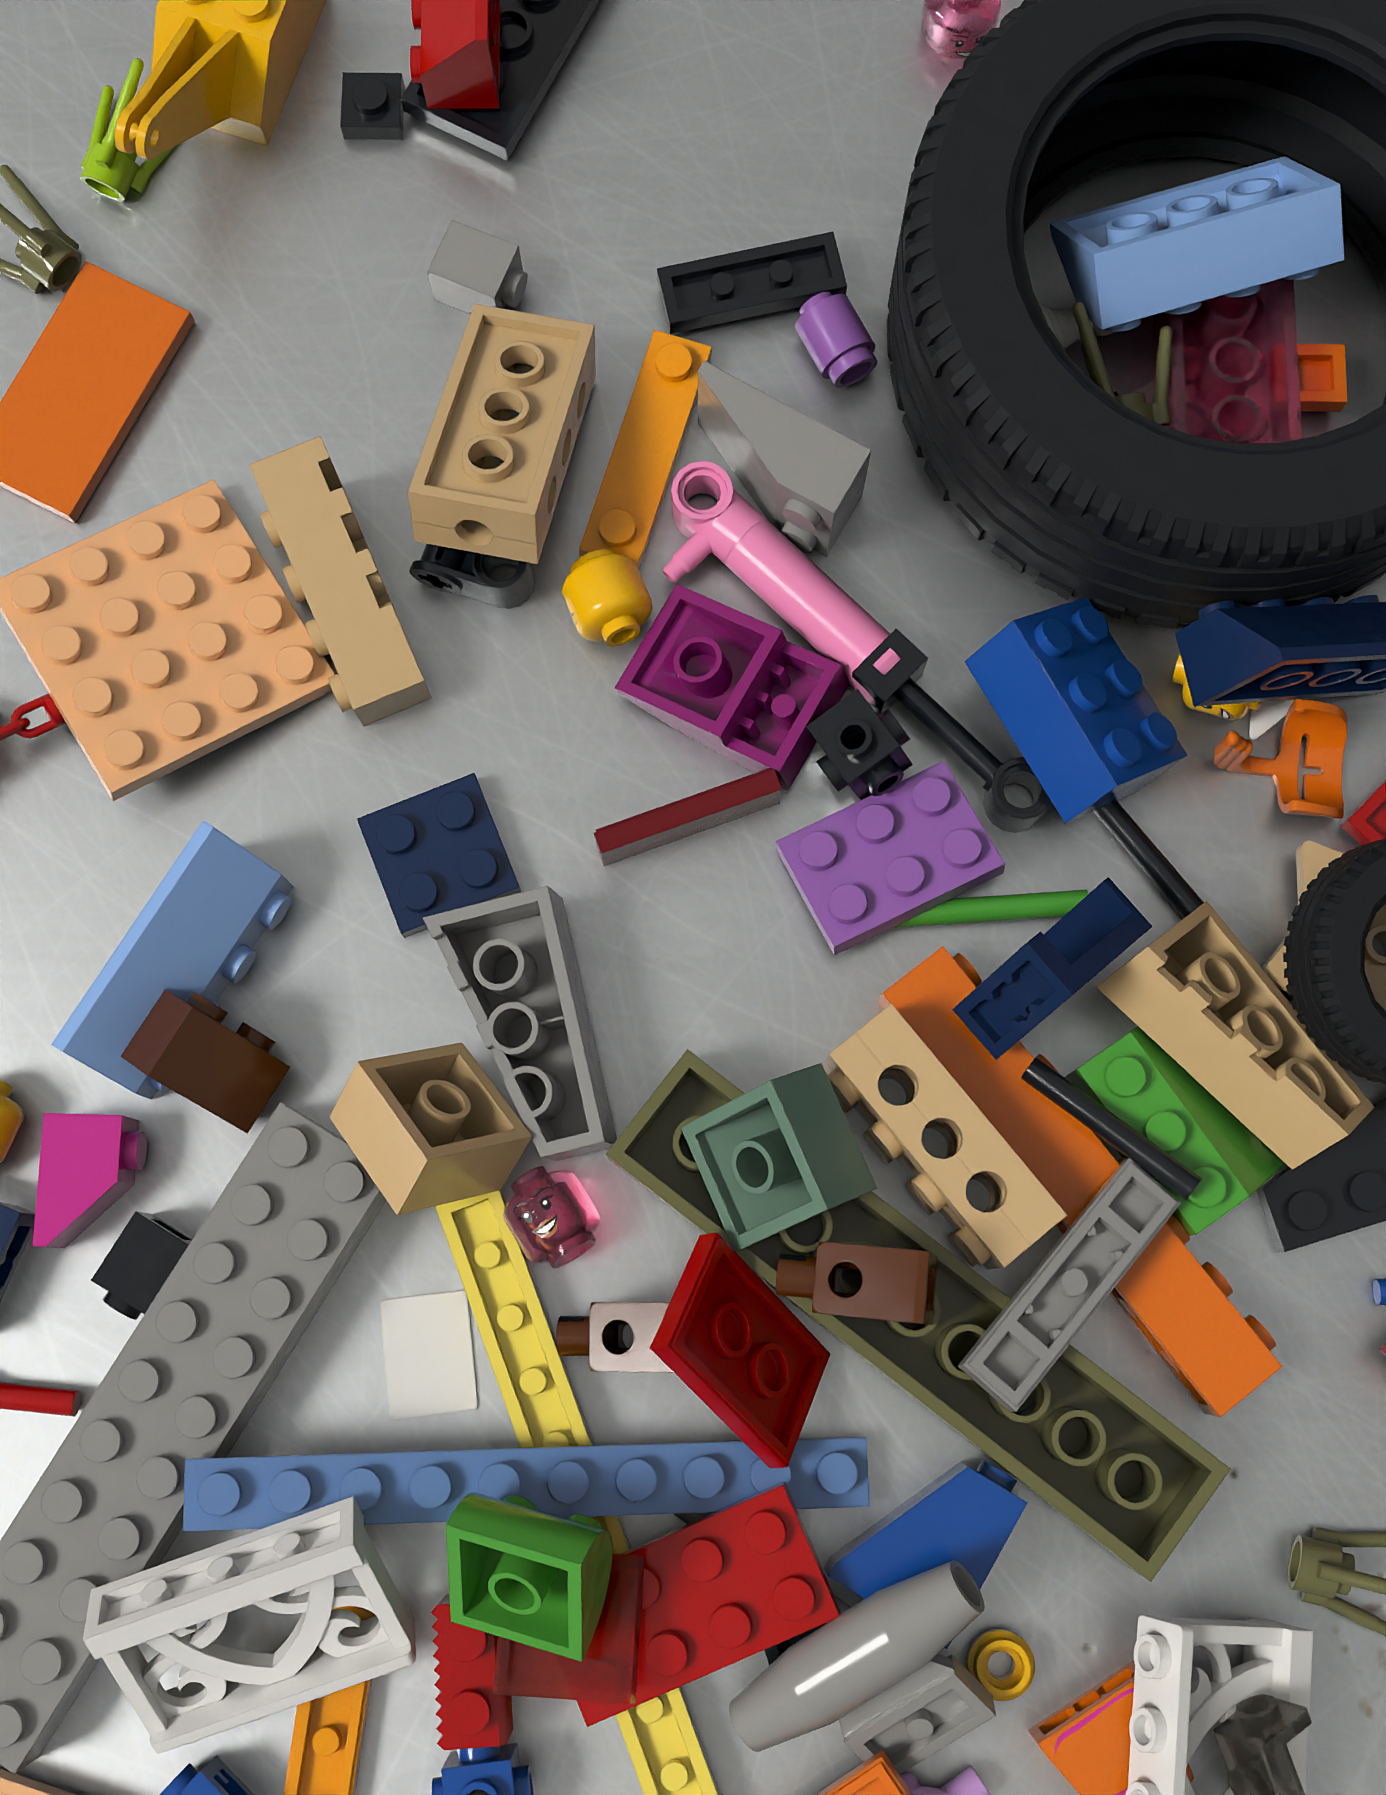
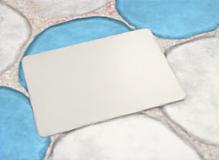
M465 1291L382 1300L380 1302L389 1416L392 1419L476 1409L478 1400L468 1298Z

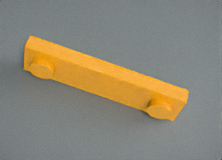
M653 331L579 547L580 557L595 550L607 549L615 554L628 556L634 560L640 570L698 398V370L704 361L710 362L712 356L711 346L661 331Z

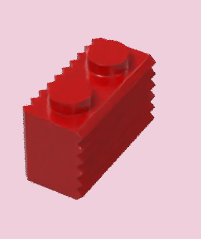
M446 1594L431 1612L437 1618L432 1628L438 1633L432 1642L439 1647L433 1655L439 1661L434 1671L440 1676L434 1684L440 1690L435 1700L441 1705L436 1712V1715L441 1719L436 1729L442 1734L437 1744L443 1750L507 1745L513 1731L509 1639L451 1622L450 1596Z

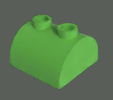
M476 1492L467 1494L459 1502L446 1523L451 1622L582 1662L594 1636L608 1589L613 1554L610 1532L603 1530L596 1520L586 1515L574 1514L565 1519L538 1511L532 1502L521 1496L510 1495L500 1500Z

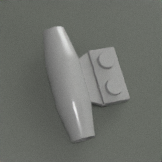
M952 1560L874 1592L835 1619L790 1646L730 1702L729 1712L731 1721L741 1740L751 1750L760 1752L839 1720L844 1743L863 1762L883 1749L898 1773L902 1774L995 1717L993 1695L952 1654L948 1657L938 1654L985 1609L982 1594L973 1577L962 1564Z

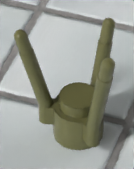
M0 166L1 176L44 229L43 231L38 227L30 229L0 203V221L20 237L15 254L20 259L21 267L0 259V273L20 281L35 294H39L44 287L50 291H59L71 282L79 270L81 264V254L77 251L79 244L59 228L9 166Z
M1081 302L1075 303L1072 309L1082 341L1081 350L1091 380L1127 408L1160 425L1167 426L1171 424L1168 407L1173 335L1171 327L1164 326L1160 330L1153 403H1146L1143 392L1127 393L1115 397L1085 305Z
M1314 1526L1312 1537L1298 1535L1294 1541L1289 1559V1588L1301 1592L1302 1602L1325 1607L1359 1625L1386 1636V1621L1335 1596L1336 1593L1348 1595L1352 1586L1386 1595V1579L1355 1571L1354 1555L1345 1553L1342 1547H1386V1531L1336 1532Z

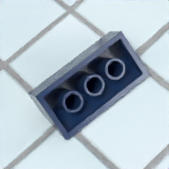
M1377 595L1361 596L1343 604H1334L1332 597L1326 596L1314 598L1295 606H1287L1285 599H1271L1246 608H1238L1237 601L1235 600L1221 601L1198 611V620L1175 632L1194 706L1381 694L1386 692V602H1379Z

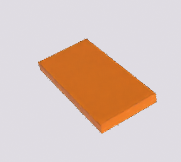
M85 261L0 402V486L76 523L194 324L195 320L191 312Z

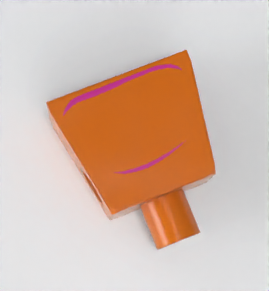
M1134 1660L1028 1730L1043 1753L1080 1795L1126 1794L1131 1741L1129 1723L1132 1716L1134 1692ZM1188 1763L1186 1773L1191 1783L1194 1777Z

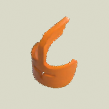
M1297 699L1291 704L1287 712L1281 732L1279 750L1274 759L1250 756L1249 754L1253 749L1251 740L1239 736L1235 731H1230L1216 745L1213 765L1234 773L1272 776L1277 786L1279 807L1285 814L1342 819L1344 816L1342 763L1347 739V714L1342 708L1333 704ZM1304 736L1307 739L1304 768L1318 769L1321 771V775H1303L1304 799H1301L1298 792V762L1301 740Z

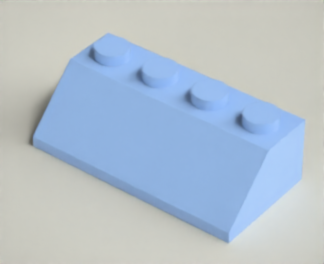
M1285 156L1049 223L1051 237L1076 303H1083L1089 320L1102 330L1110 332L1133 329L1141 324V318L1162 312L1174 315L1189 313L1200 308L1202 305L1201 301L1218 296L1244 297L1252 295L1261 289V284L1277 279L1302 280L1311 278L1321 272V267L1344 260L1340 184Z
M202 821L51 1045L135 1094L152 1100L157 1091L165 1092L169 1088L148 1077L120 1056L165 989L185 1002L189 1000L193 992H196L220 1007L216 1002L230 981L234 984L238 983L251 968L256 957V951L252 948L266 927L273 930L285 917L292 902V898L288 894L294 886L274 868L215 827Z

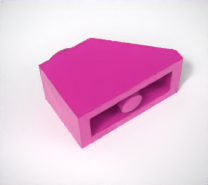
M43 1114L33 1246L66 1248L134 1186L135 1171L143 1169L147 1151L146 1136L143 1131H139V1120L124 1115Z

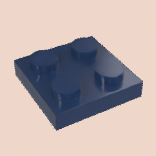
M475 773L357 818L399 931L404 938L428 929L423 917L522 892Z

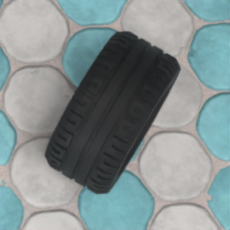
M1385 838L1345 852L1340 858H1336L1328 863V867L1322 868L1317 874L1316 879H1312L1307 885L1308 890L1302 892L1298 900L1300 904L1295 906L1292 912V921L1288 922L1287 930L1290 933L1289 936H1285L1284 946H1286V953H1283V962H1287V968L1284 969V978L1288 979L1286 989L1288 994H1292L1293 999L1290 1000L1292 1008L1297 1010L1298 1014L1296 1017L1299 1022L1305 1024V1031L1309 1038H1314V1044L1320 1050H1325L1326 1055L1332 1061H1338L1340 1067L1351 1070L1353 1074L1359 1077L1367 1078V1080L1373 1082H1381L1382 1084H1386V1011L1375 1000L1365 974V939L1376 913L1386 904Z

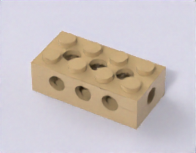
M474 304L408 490L415 542L538 564L596 377L594 324ZM506 409L514 410L518 412L519 415H512ZM492 457H497L503 460L504 463L498 462L494 460Z
M892 1003L829 1053L823 1068L843 1112L847 1113L853 1107L869 1126L868 1130L863 1133L869 1145L887 1164L896 1158L912 1178L905 1184L908 1192L928 1215L934 1212L942 1214L954 1229L947 1236L948 1240L971 1267L978 1264L980 1266L983 1265L987 1270L1005 1268L1067 1216L1065 1211ZM881 1079L897 1081L905 1091V1105L897 1106L886 1102L880 1095L878 1081ZM924 1129H934L943 1135L947 1143V1154L944 1159L933 1157L925 1150L922 1143V1132ZM969 1179L981 1182L988 1191L989 1203L984 1212L973 1208L967 1199L966 1186Z

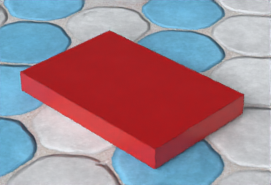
M718 1233L699 1235L650 1349L769 1468H787L830 1353Z

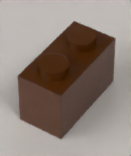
M165 989L120 1057L148 1077L248 1134L290 1069V1066L270 1054L276 1042L248 1024L242 1022L236 1032L221 1024L228 1012L206 998L193 992L189 1000L185 1002Z

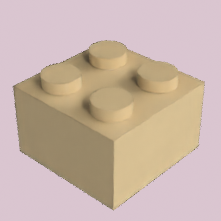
M463 1043L357 1061L329 1116L397 1216L501 1190L532 1138L530 1132Z

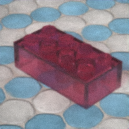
M1281 278L1263 283L1258 292L1244 297H1227L1222 295L1201 301L1202 305L1200 308L1185 314L1174 315L1162 312L1153 315L1155 371L1160 330L1164 326H1169L1173 331L1168 391L1171 424L1166 427L1200 438L1233 443H1280L1302 439L1294 280Z

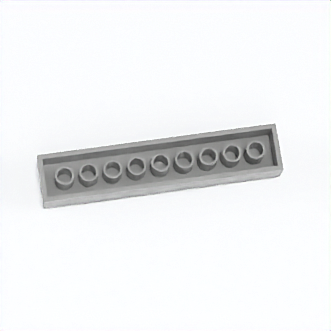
M281 1102L0 1540V1765L13 1774L40 1757L101 1659L95 1660L83 1641L91 1589L160 1565L183 1528L185 1459L222 1458L228 1456L387 1201L344 1139Z

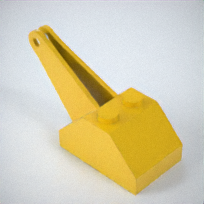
M159 0L156 6L151 73L138 93L121 111L115 128L116 148L128 154L136 151L140 158L153 160L165 151L209 128L268 146L327 0Z

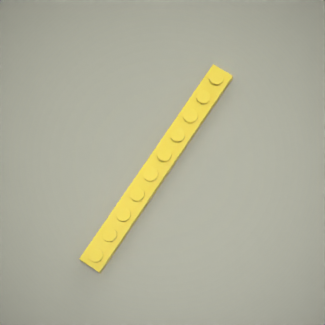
M499 1190L435 1206L520 1447L593 1446L562 1357L558 1355L556 1340L502 1191ZM619 1516L591 1517L601 1525L603 1530L610 1532L613 1544L612 1557L631 1549ZM681 1687L616 1714L644 1795H719Z

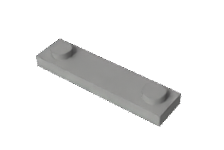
M1127 1158L1123 1160L959 1363L958 1367L1009 1412H1016L1181 1202L1132 1159Z

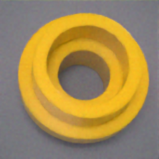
M992 1629L982 1633L971 1644L967 1654L966 1667L993 1695V1700L1009 1701L1021 1696L1031 1685L1035 1674V1659L1029 1645L1018 1634L1006 1629ZM996 1652H1006L1012 1660L1010 1670L1001 1676L991 1674L988 1669L990 1657Z

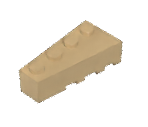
M321 436L249 464L268 508V511L260 513L264 527L274 548L283 545L291 562V565L282 568L296 602L298 603L306 599L314 616V619L305 622L310 638L319 657L330 654L338 674L329 677L328 681L341 711L346 712L353 709L361 724L366 726L431 699V694Z
M1207 901L1096 986L1292 1170L1348 1136L1375 1108L1346 1071L1338 1065V1061H1332L1326 1055L1325 1050H1320L1314 1044L1315 1039L1309 1038L1305 1031V1024H1301L1296 1017L1298 1012L1293 1010L1290 1002Z

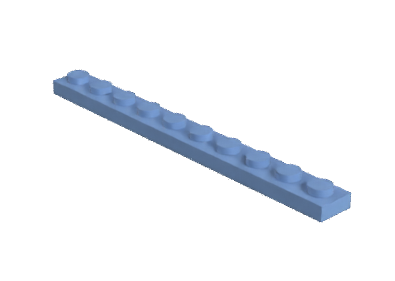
M867 1438L798 1439L787 1468H769L743 1441L185 1459L183 1532L262 1529L354 1496L364 1516V1525L448 1522L459 1502L472 1492L500 1500L510 1495L521 1496L532 1502L538 1511L562 1518H568L574 1514L597 1517L717 1512L782 1482H786L797 1509L870 1507Z

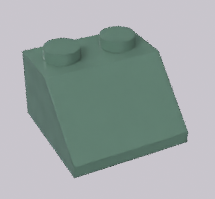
M822 1063L769 1080L681 1127L735 1252L877 1189Z

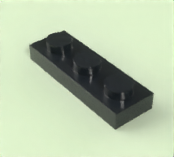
M834 232L657 268V281L670 334L801 307L807 300L822 292H831L832 295H846L847 283Z

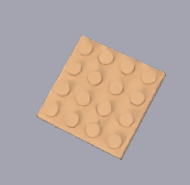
M214 479L0 578L1 614L112 801L332 691L328 678L335 675L324 656L319 657L308 630Z

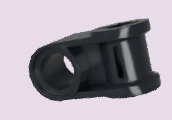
M426 544L421 559L413 561L409 570L413 578L431 588L446 593L461 594L498 608L506 609L518 607L526 602L531 596L535 584L529 562ZM509 563L518 566L516 573L508 580L494 581L489 578L493 569L501 564Z

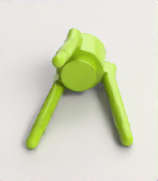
M135 58L131 63L108 131L107 127L111 114L114 89L109 85L103 87L89 148L80 166L83 169L80 175L83 183L96 192L118 201L125 200L129 189L142 195L151 174L173 149L165 151L153 160L146 159L139 167L135 162L138 156L136 151L128 154L116 148L115 128L121 111L134 98L144 68V62L140 58Z

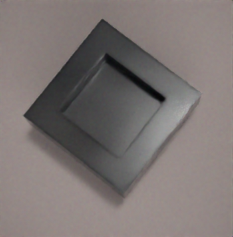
M343 72L340 127L344 139L403 140L404 111L401 97L405 92V85L402 73Z

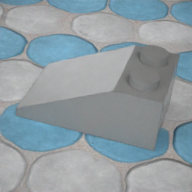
M704 361L698 370V423L767 520L802 552L811 553L812 550H815L827 557L862 498L871 449Z

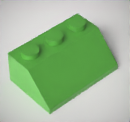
M1139 1026L1064 1077L1202 1178L1189 1198L1185 1200L1148 1173L1181 1202L1172 1215L1182 1224L1189 1236L1197 1235L1249 1198L1285 1164ZM1117 1150L1121 1157H1124L1126 1159L1128 1158L1119 1150Z

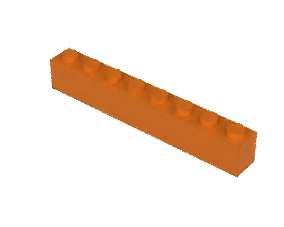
M942 946L885 990L877 1003L883 1010L892 1003L1065 1211L1067 1216L1055 1225L1063 1235L1119 1164L1126 1158L1121 1157L1116 1161L1100 1141L1102 1139L1100 1136L1021 1079L1023 1073L1035 1058L1032 1057L1020 1041L1014 1044L997 1060L989 1053L952 1010L982 983V980L975 968L963 955L957 953L952 957ZM1039 1054L1036 1056L1049 1067L1058 1072L1055 1069V1067L1043 1055ZM1171 1215L1113 1288L1110 1295L1202 1411L1208 1415L1222 1417L1283 1366L1270 1352L1276 1347V1343L1270 1333L1252 1315H1248L1245 1318L1241 1316L1227 1298L1233 1293L1227 1280L1211 1263L1199 1264L1185 1246L1190 1241L1187 1231Z

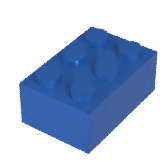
M1087 597L1013 620L964 661L1065 824L1138 792L1188 756L1177 739V733L1173 724L1161 714L1143 686L1141 674L1126 659L1110 634L1106 619L1093 607Z

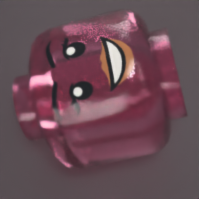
M924 0L921 13V31L927 44L940 55L951 59H966L992 28H997L1001 11V0Z
M539 1166L524 1173L512 1183L511 1189L514 1195L505 1205L502 1216L523 1253L532 1263L549 1262L551 1267L556 1269L579 1258L595 1245L597 1240L593 1234L600 1224L601 1217L572 1171L558 1170L548 1173L544 1166Z

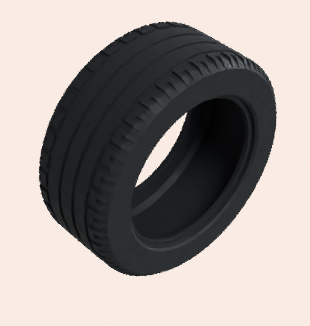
M1024 0L1017 9L1014 8L1003 17L999 28H992L978 46L964 60L963 68L958 69L935 106L934 116L927 123L915 157V168L911 173L888 300L887 352L889 361L893 362L890 368V376L897 407L899 410L905 411L902 422L917 457L925 459L924 471L937 488L942 499L953 503L955 506L954 515L970 529L971 533L979 541L986 539L993 546L991 549L993 554L1009 563L1019 574L1027 571L1036 577L1035 584L1044 589H1050L1067 601L1070 596L1076 599L1087 597L1095 609L1117 619H1120L1124 614L1135 617L1137 624H1152L1174 629L1177 624L1189 625L1198 620V611L1210 604L1227 600L1237 601L1238 608L1251 607L1271 599H1285L1287 606H1295L1314 598L1326 596L1332 597L1333 603H1335L1340 598V595L1344 597L1351 596L1380 579L1386 573V395L1381 407L1353 423L1318 436L1280 443L1226 442L1200 438L1160 425L1124 406L1096 385L1068 356L1048 326L1035 297L1024 254V233L1042 212L1070 189L1102 172L1131 162L1160 157L1198 156L1252 166L1285 156L1340 184L1342 226L1367 259L1381 289L1386 307V0Z

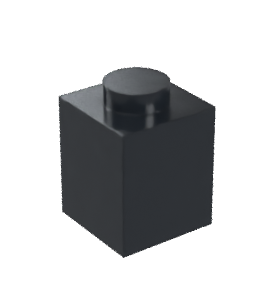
M135 1211L91 1281L108 1291L102 1299L108 1306L131 1319L137 1320L141 1313H146L192 1239L153 1214Z

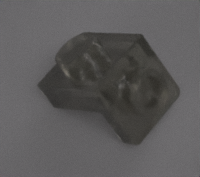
M1255 1695L1243 1700L1237 1706L1234 1714L1213 1729L1229 1772L1228 1783L1234 1795H1305L1286 1745L1312 1723L1305 1706L1278 1699L1271 1695Z

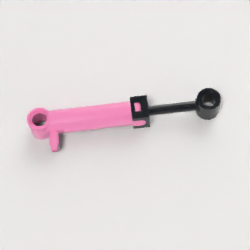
M698 461L680 469L673 479L671 489L672 516L675 526L689 540L673 554L672 560L663 568V574L668 580L678 582L712 552L823 657L841 664L847 679L850 681L848 690L852 693L858 688L878 716L899 701L986 782L983 786L985 790L983 805L985 814L993 825L1006 832L1018 833L1029 830L1039 822L1052 802L1025 758L1010 759L1003 764L916 683L922 677L928 661V657L897 628L890 634L744 499L733 488L731 478L723 468L712 462ZM704 493L714 497L717 500V504L707 510H698L691 507L687 501L696 494ZM1012 783L1022 784L1032 793L1033 805L1027 808L1013 806L1005 798L1003 787Z

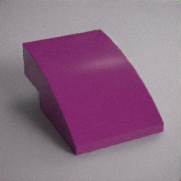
M676 584L617 682L615 690L672 728L754 773L771 768V770L775 769L780 785L790 789L817 742L806 726L840 702L849 687V682L841 664L787 641L781 629Z

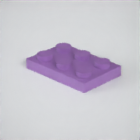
M945 761L900 781L892 790L883 795H871L776 841V849L834 956L1003 874L1005 869V862Z

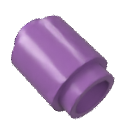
M822 292L813 296L800 308L801 316L795 323V330L823 378L831 379L835 387L843 388L860 381L876 367L878 361L873 354L876 345L847 295H832L831 292Z

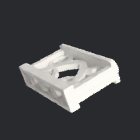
M354 1496L91 1589L83 1641L94 1659L102 1658L148 1731L150 1744L157 1754L195 1743L237 1726L260 1720L302 1703L325 1697L336 1691L382 1675L390 1674L412 1665L416 1660L415 1617L410 1608L403 1602L364 1527V1516ZM352 1569L360 1586L334 1588V1575ZM254 1604L261 1609L278 1614L302 1613L293 1632L276 1652L256 1653L213 1643L223 1631L228 1613ZM356 1606L367 1609L376 1616L361 1621V1618L352 1611L344 1609L332 1610V1608ZM208 1620L201 1628L196 1630L198 1623ZM146 1642L158 1651L159 1654L148 1663L137 1646L138 1644ZM178 1663L183 1665L179 1673L178 1686L165 1691L159 1682L161 1676Z
M1139 1616L1137 1641L1134 1647V1692L1132 1716L1129 1723L1131 1741L1128 1788L1125 1795H1196L1187 1776L1186 1767L1202 1739L1218 1720L1228 1742L1239 1751L1237 1781L1230 1785L1223 1795H1306L1313 1631L1269 1619L1246 1618L1245 1620ZM1223 1644L1244 1645L1243 1664L1231 1669L1229 1657ZM1194 1646L1201 1647L1207 1654L1213 1672L1214 1680L1210 1682L1205 1671L1192 1666Z

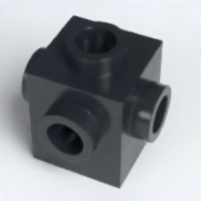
M858 688L806 726L826 754L816 762L838 792L849 785L860 800L871 795H883L892 790L902 780L903 772L913 765L901 748L903 744L910 740L905 730L889 709L878 716Z

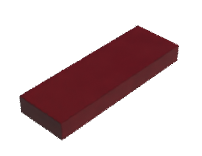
M771 768L596 829L594 838L603 866L778 805L781 801L782 787L775 769L771 770Z

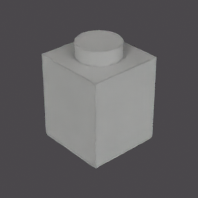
M451 220L427 271L434 300L470 314L474 304L508 309L509 306L517 307L523 297L528 278L527 273L522 268L519 245Z

